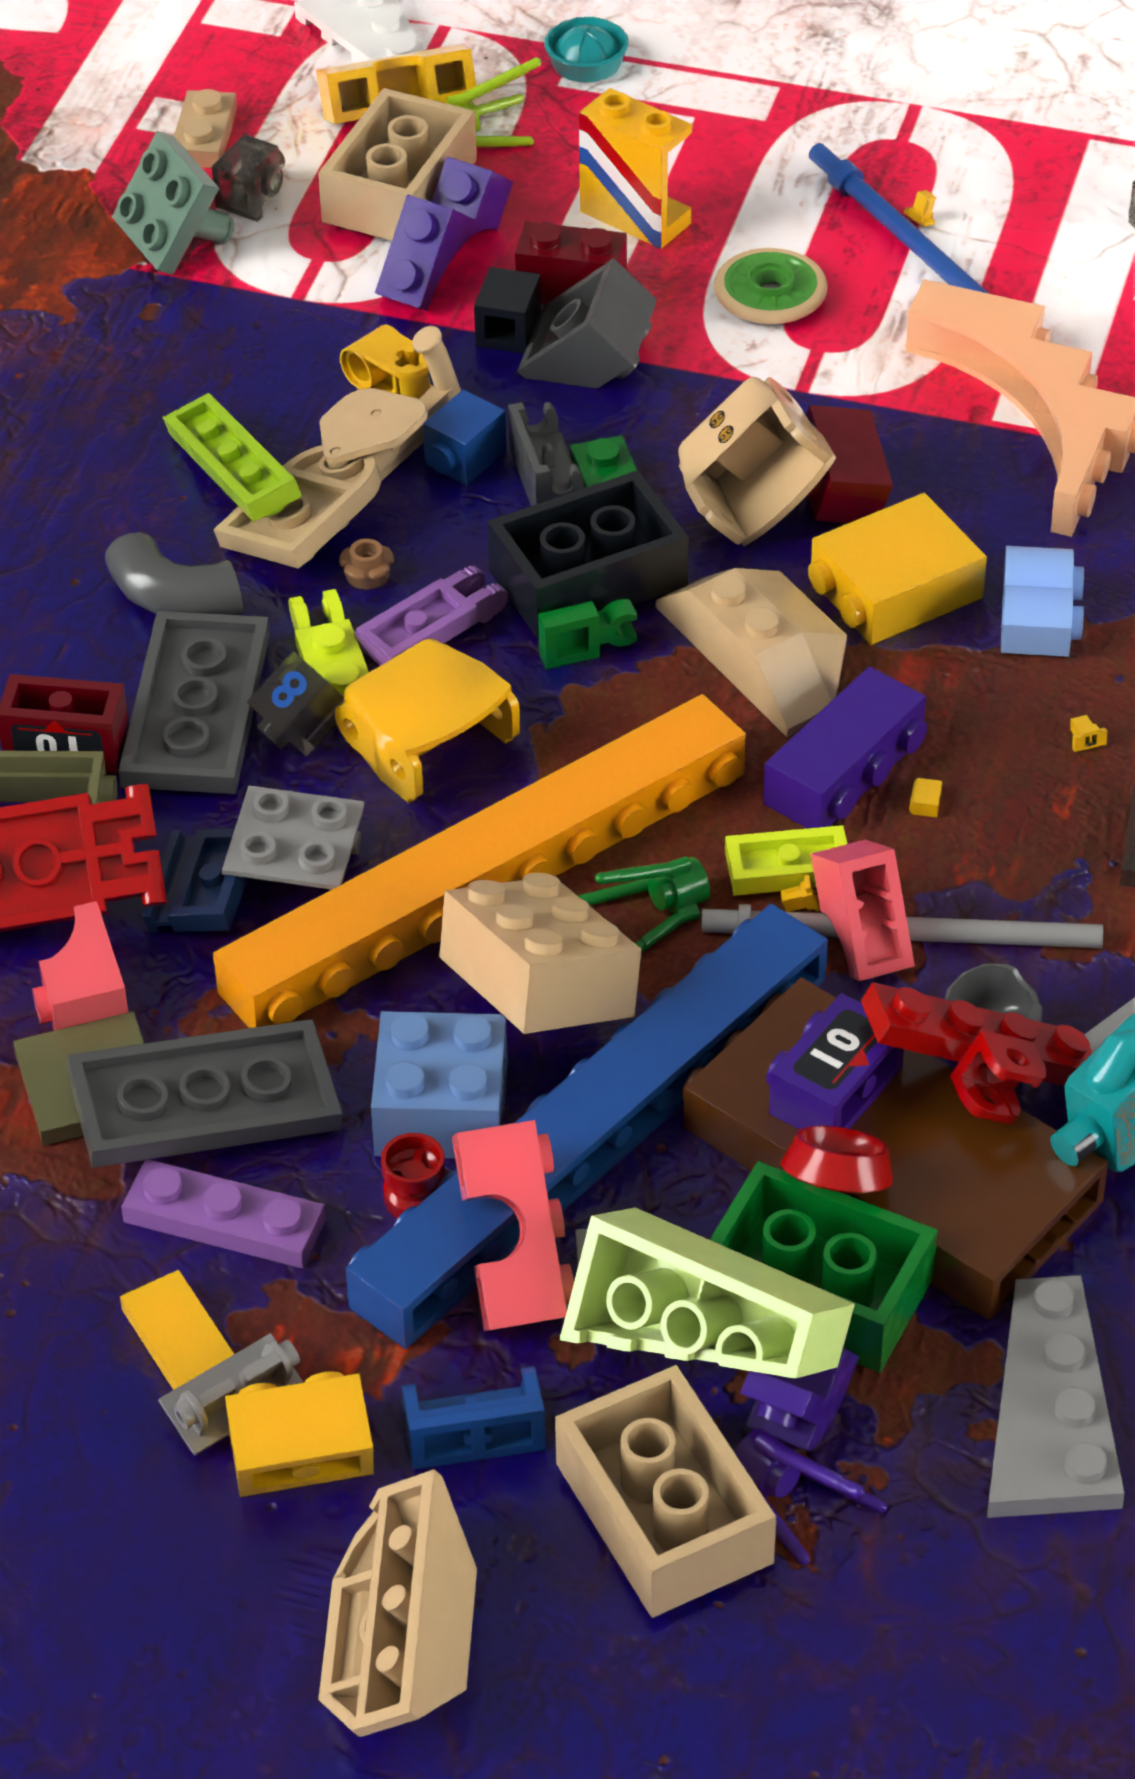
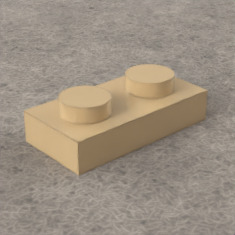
M212 89L187 91L174 137L200 167L219 169L221 167L237 112L236 93L218 92Z

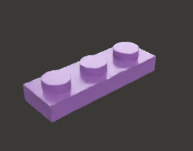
M149 1159L144 1161L121 1206L124 1223L302 1269L326 1221L325 1204Z

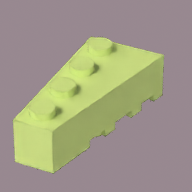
M635 1207L591 1216L560 1340L573 1343L592 1342L607 1345V1348L629 1352L641 1350L665 1354L666 1358L684 1361L703 1360L719 1363V1366L799 1378L838 1367L855 1304Z

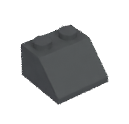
M613 258L542 307L517 372L527 379L598 389L615 377L618 380L625 378L634 370L640 360L638 351L642 340L652 327L650 318L657 299Z

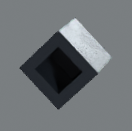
M495 267L489 268L474 304L476 347L525 353L541 312V274Z

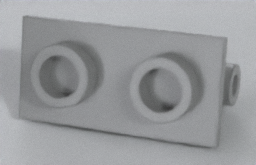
M270 1333L159 1398L158 1401L195 1456L230 1435L225 1396L238 1394L244 1387L257 1383H271L277 1387L304 1383L293 1367L300 1363V1358L290 1341L285 1340L278 1344Z

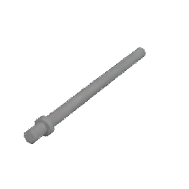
M739 904V910L702 909V933L733 934L740 923L746 919H753L761 911H751V904ZM786 912L825 938H839L825 913ZM906 917L910 941L1102 948L1103 924Z

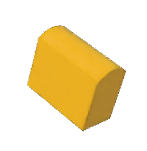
M916 778L914 780L909 811L912 815L937 818L942 781Z

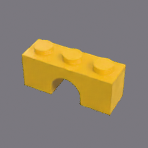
M459 44L316 70L323 116L325 120L333 124L359 120L383 88L447 103L446 97L463 93L477 86L471 48Z

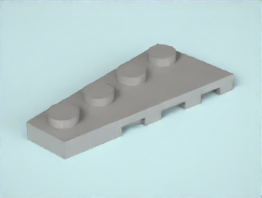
M1081 1275L1016 1279L987 1518L1122 1509L1125 1493Z

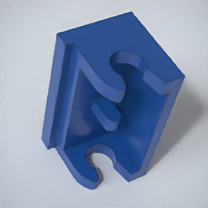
M535 1367L521 1368L523 1381L520 1382V1387L419 1402L414 1383L401 1385L403 1399H401L412 1469L546 1450L545 1409Z

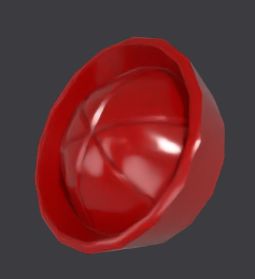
M816 1125L799 1129L780 1163L785 1172L795 1179L818 1188L837 1192L877 1193L890 1188L894 1181L889 1147L886 1143L871 1134L839 1126Z

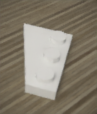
M302 0L294 2L296 19L305 26L313 23L321 29V38L333 46L339 43L349 50L354 63L426 50L396 0Z

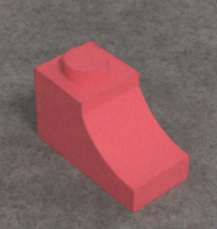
M865 839L811 853L820 910L828 916L839 937L847 961L850 978L863 981L915 967L895 849Z
M97 901L73 906L75 924L70 939L52 958L39 961L43 986L32 988L34 1003L40 1024L52 1022L54 1031L128 1013L125 986Z

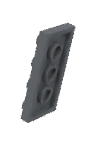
M157 611L118 770L120 787L126 788L137 784H149L150 789L236 794L270 637L269 617Z
M313 1019L67 1055V1073L92 1168L341 1130L342 1110Z

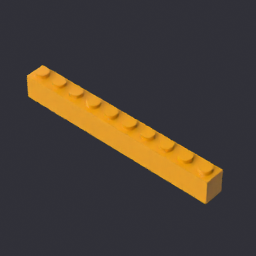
M701 694L213 952L217 993L248 1028L292 1022L300 1014L330 998L344 994L350 987L374 974L394 967L400 960L432 943L440 942L445 890L466 888L471 882L477 880H491L499 883L523 880L524 876L530 873H547L557 876L578 864L588 862L596 854L616 843L636 836L644 828L664 817L684 810L690 803L712 791L730 785L738 777L744 775L745 732L704 694Z

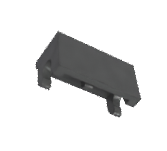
M522 402L508 405L509 451L531 506L584 489L582 474L573 463L562 434L558 432V416L553 405L549 402H546L543 407L545 415L543 421L536 425L527 424L529 419Z

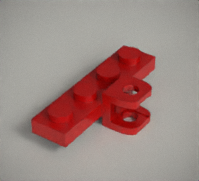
M872 982L861 999L862 1006L878 1044L959 1062L950 1075L957 1094L965 1108L973 1116L1012 1125L1021 1113L1020 1103L1014 1091L1019 1082L1031 1084L1034 1088H1038L1042 1081L1065 1086L1068 1077L1093 1053L1084 1033L1074 1027L1046 1024L1027 1019L1014 1012L1004 1014L975 1007L964 1000L950 1001L922 994L909 987L895 988ZM982 1095L990 1098L995 1104L987 1101Z

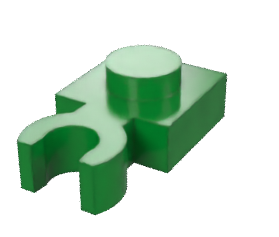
M629 599L613 601L599 612L593 601L539 613V655L546 670L600 657V645L610 643L614 646H627L636 642L637 634L630 621L637 619V613Z

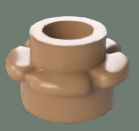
M373 539L355 541L350 548L344 549L339 557V564L344 567L346 580L349 584L359 589H375L385 584L390 576V564L394 563L393 552L387 546H382Z

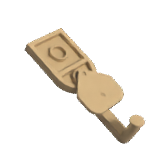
M435 326L424 327L415 334L412 340L414 350L422 353L434 384L424 395L417 399L375 388H366L354 391L343 397L320 419L322 445L298 454L283 465L295 478L302 497L285 505L284 509L279 513L263 517L255 522L238 506L213 529L220 547L299 569L304 563L310 561L315 556V553L337 532L344 529L350 520L375 497L381 486V481L424 442L423 424L461 392L449 354L441 340L442 333L440 329Z

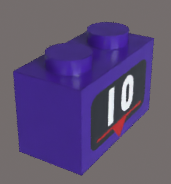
M840 993L824 1012L817 1011L811 1016L804 1028L802 1037L789 1052L782 1050L772 1061L766 1076V1083L770 1085L769 1114L798 1130L816 1125L851 1128L903 1068L904 1049L878 1044L862 1003Z

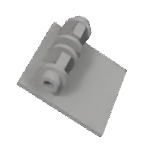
M248 785L224 861L222 874L330 890L342 885L350 855H358L360 850L361 831H358L365 802Z

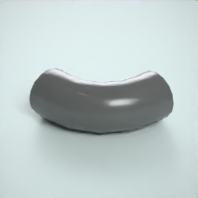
M141 532L128 533L118 537L110 544L105 553V562L111 577L125 596L133 603L155 615L157 611L242 615L243 613L239 583L229 560L198 566L178 564L165 558L159 550L156 540L150 535Z

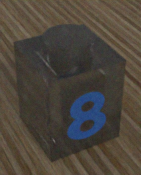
M292 651L247 703L263 717L256 727L281 749L288 742H291L308 756L337 724L335 709L344 703V696L296 652Z

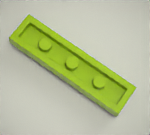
M210 393L163 417L170 436L253 522L279 513L284 509L285 505L302 497L295 478Z

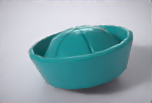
M576 17L562 21L551 28L544 38L545 50L556 72L568 80L581 83L601 81L615 74L621 66L629 46L628 35L619 25L607 19L597 17Z

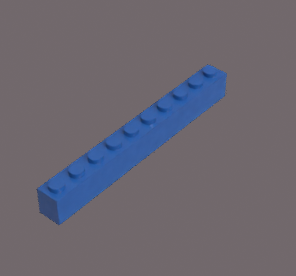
M772 903L769 904L753 919H746L740 923L732 937L715 952L704 954L696 962L692 971L673 988L667 987L656 996L652 1005L632 1023L627 1022L621 1025L611 1037L610 1042L590 1059L584 1058L573 1067L568 1078L548 1095L542 1094L530 1104L526 1113L515 1123L535 1120L537 1135L548 1133L554 1161V1172L544 1174L548 1200L558 1198L563 1212L684 1105L682 1089L688 1076L697 1067H706L721 1053L725 1043L735 1031L739 1029L745 1030L761 1015L763 1008L771 997L777 993L783 994L800 977L817 987L826 980L828 939ZM457 1168L452 1170L444 1177L436 1191L417 1207L412 1206L406 1209L399 1216L394 1227L373 1245L363 1246L352 1257L349 1265L346 1267L349 1308L406 1350L476 1288L473 1266L500 1261L511 1254L518 1243L520 1233L515 1213L505 1203L492 1198L462 1202Z

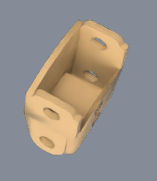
M750 377L745 380L682 441L678 449L679 467L683 474L685 488L698 512L719 532L735 544L743 546L762 536L791 512L816 486L836 459L824 436L809 422L797 401L782 385L771 377H768L765 381L758 377Z

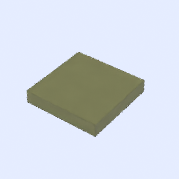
M134 1011L13 1041L16 1059L43 1146L84 1136L67 1073V1055L144 1044Z

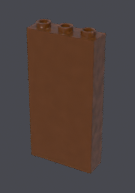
M802 977L783 994L777 993L771 997L763 1008L761 1015L745 1030L739 1029L735 1031L725 1043L721 1053L706 1067L699 1066L688 1076L682 1089V1098L684 1099L683 1128L751 1171L757 1161L785 1171L780 1163L798 1129L769 1114L770 1085L766 1083L767 1072L778 1053L782 1050L789 1052L799 1041L811 1016L817 1011L824 1012L836 998ZM904 1050L903 1068L850 1128L871 1134L886 1143L889 1147L894 1181L890 1188L877 1193H840L937 1229L934 1278L931 1285L990 1321L1014 1296L1016 1279H1030L1102 1204L1108 1161L1092 1152L1076 1166L1064 1163L1055 1154L1050 1143V1137L1057 1130L1022 1109L1012 1125L973 1116L961 1102L950 1078L954 1068L934 1056ZM982 1095L987 1101L995 1104L990 1098Z

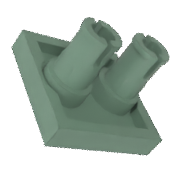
M156 131L149 147L143 153L140 164L125 192L119 198L117 207L112 215V218L157 271L172 275L193 237L225 244L232 237L235 225L232 217H229L228 213L209 209L219 187L173 135Z

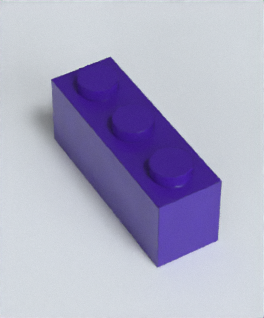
M869 666L765 762L764 805L807 829L830 827L837 819L846 818L853 810L857 800L872 785L879 786L887 778L894 764L906 753L911 754L915 752L922 744L927 732V724L924 722L926 696Z

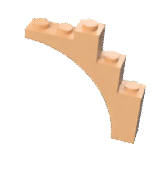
M924 279L908 310L906 352L939 361L981 380L1011 401L1032 422L1044 439L1052 456L1058 479L1054 491L1050 532L1072 537L1080 516L1088 518L1091 514L1097 489L1096 485H1094L1095 482L1104 483L1108 470L1122 473L1130 453H1135V397L1097 389L1098 375L1090 374L1091 351L1050 342L1051 330L1043 328L1045 306Z

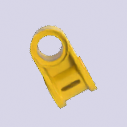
M387 324L381 325L344 348L340 353L339 361L346 378L359 390L375 388L419 399L432 387L429 370L422 353L414 350L412 340Z

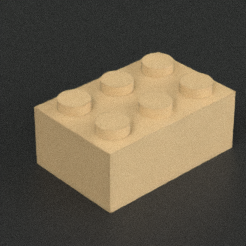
M383 88L318 172L322 222L392 241L407 194L432 202L447 156L470 164H474L477 160L475 111Z
M530 873L525 875L523 880L499 883L491 880H477L471 882L466 888L445 890L439 958L523 1034L635 1017L641 948L620 932L617 926L608 922L591 908L585 900L579 898L561 883L556 876L547 873Z
M677 1365L555 1416L556 1464L651 1618L774 1564L776 1515Z

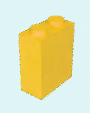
M924 492L812 538L811 564L808 566V576L815 591L820 595H825L840 611L844 622L850 628H855L870 645H873L982 599L984 596L987 556Z

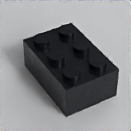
M638 470L487 521L489 571L497 583L508 591L509 600L537 639H539V613L593 601L598 612L602 611L609 603L620 599H629L634 606L669 594L688 585L689 537Z

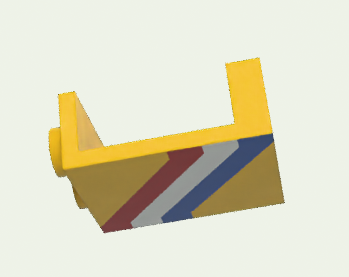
M612 88L607 89L579 112L580 212L662 249L691 224V207L668 197V152L692 133V124L634 99L625 93Z

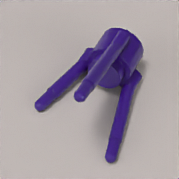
M761 1428L755 1429L746 1435L734 1451L765 1500L767 1496L772 1494L777 1498L786 1496L795 1487L800 1476L803 1475L879 1514L887 1510L886 1502L867 1493L862 1485L796 1453ZM766 1500L776 1515L775 1536L800 1565L808 1564L810 1561L809 1554Z

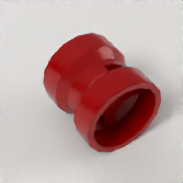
M422 1133L402 1134L389 1141L381 1152L384 1204L387 1211L396 1219L409 1207H417L439 1188L440 1183L444 1179L445 1153L441 1144L431 1136Z

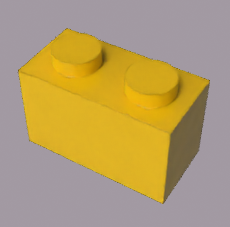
M322 1372L309 1377L304 1383L281 1387L271 1383H257L244 1387L238 1394L225 1396L227 1422L240 1497L374 1474L373 1444L359 1373L344 1376L339 1372Z

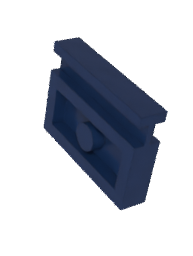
M235 828L197 829L195 836H183L181 830H172L161 861L167 903L160 906L145 907L142 918L149 933H157L160 926H172L174 932L231 930L248 879L246 877L222 874V868Z

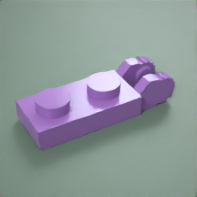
M469 565L463 571L459 570L444 580L442 578L436 580L357 627L354 635L361 651L381 666L422 640L435 639L445 643L478 622L486 623L506 607L505 604L508 602L507 598L509 597L508 591L497 583L487 585L484 589L483 585L486 584L485 574L476 566L472 567Z

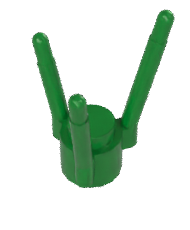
M684 856L665 863L600 872L595 876L598 884L628 883L577 895L585 900L589 906L649 891L651 900L658 910L664 911L668 909L670 912H673V915L635 942L641 948L642 953L682 924L700 918L701 914L697 905L708 901L710 897V884L704 867L695 857Z

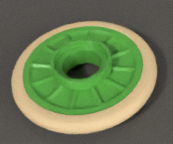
M758 248L739 253L727 260L716 273L714 291L720 304L727 311L741 319L761 324H781L799 320L814 312L825 299L827 280L822 269L805 255L781 248ZM776 283L782 286L778 288H765L759 285Z

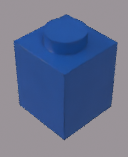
M465 390L459 392L423 424L425 465L466 486L469 485L507 452L506 410Z

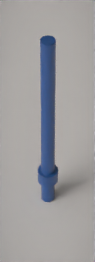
M817 143L810 149L809 159L828 175L830 185L841 195H850L948 285L990 294L864 181L863 172L847 159L841 160L823 143Z

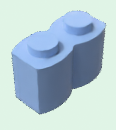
M1006 546L1002 591L1001 653L1069 657L1071 640L1082 639L1084 607L1073 606V600H1082L1084 567L1074 566V549Z

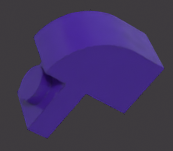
M843 1348L838 1367L799 1378L749 1371L740 1394L755 1400L746 1426L752 1429L761 1428L777 1439L808 1451L812 1450L822 1440L838 1412L860 1356Z

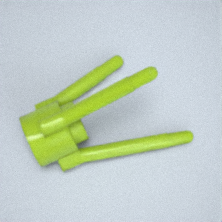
M533 58L463 93L446 97V104L474 110L476 132L480 131L479 116L522 103L524 96L519 93L475 106L473 100L538 68L541 65V60ZM476 136V147L532 146L534 143V139L530 136Z

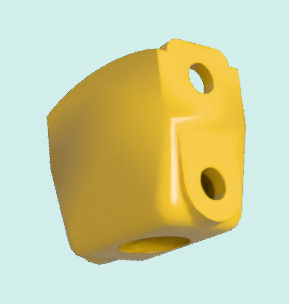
M435 639L422 640L349 684L344 691V703L335 709L336 723L345 740L363 756L379 779L408 804L423 794L422 764L419 759L423 754L458 736L478 722L505 744L520 734L519 702L512 693L511 685L484 663Z

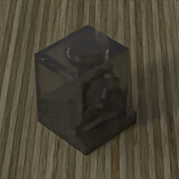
M244 134L212 165L213 181L219 187L215 196V207L258 222L263 217L262 206L271 197H274L282 187L283 171L281 169L285 166L286 161L279 146Z

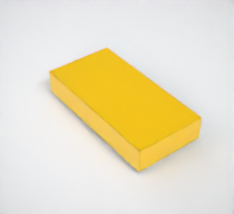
M179 1269L120 1296L122 1311L173 1390L234 1355Z

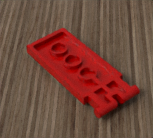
M137 784L126 787L125 799L92 804V798L89 793L0 807V932L75 920L73 906L95 901L98 903L101 915L109 914L107 902L142 897L143 907L166 904L167 899L159 851L150 850L136 853L135 842L157 837L149 784Z

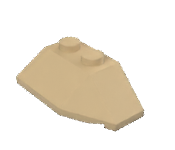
M733 568L700 578L656 599V608L787 738L798 733L836 697L844 660L847 634L782 572Z
M435 1469L377 1490L369 1506L373 1513L355 1534L332 1580L318 1700L359 1737L417 1720L467 1689L477 1567L444 1479Z

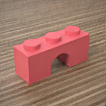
M535 1120L456 1133L452 1136L462 1202L481 1198L499 1200L513 1210L518 1219L520 1229L518 1243L511 1254L505 1259L473 1266L484 1331L565 1318L567 1312L566 1304H569L574 1278L570 1264L559 1265L555 1239L565 1237V1226L559 1199L548 1200L544 1174L554 1172L553 1154L548 1133L537 1135Z

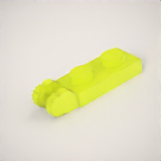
M335 589L323 591L322 593L323 613L329 623L311 627L308 608L301 596L289 598L288 600L290 616L295 629L296 648L322 720L335 718V709L344 703L345 688L369 673L360 646L355 638L350 619L345 620L342 603Z

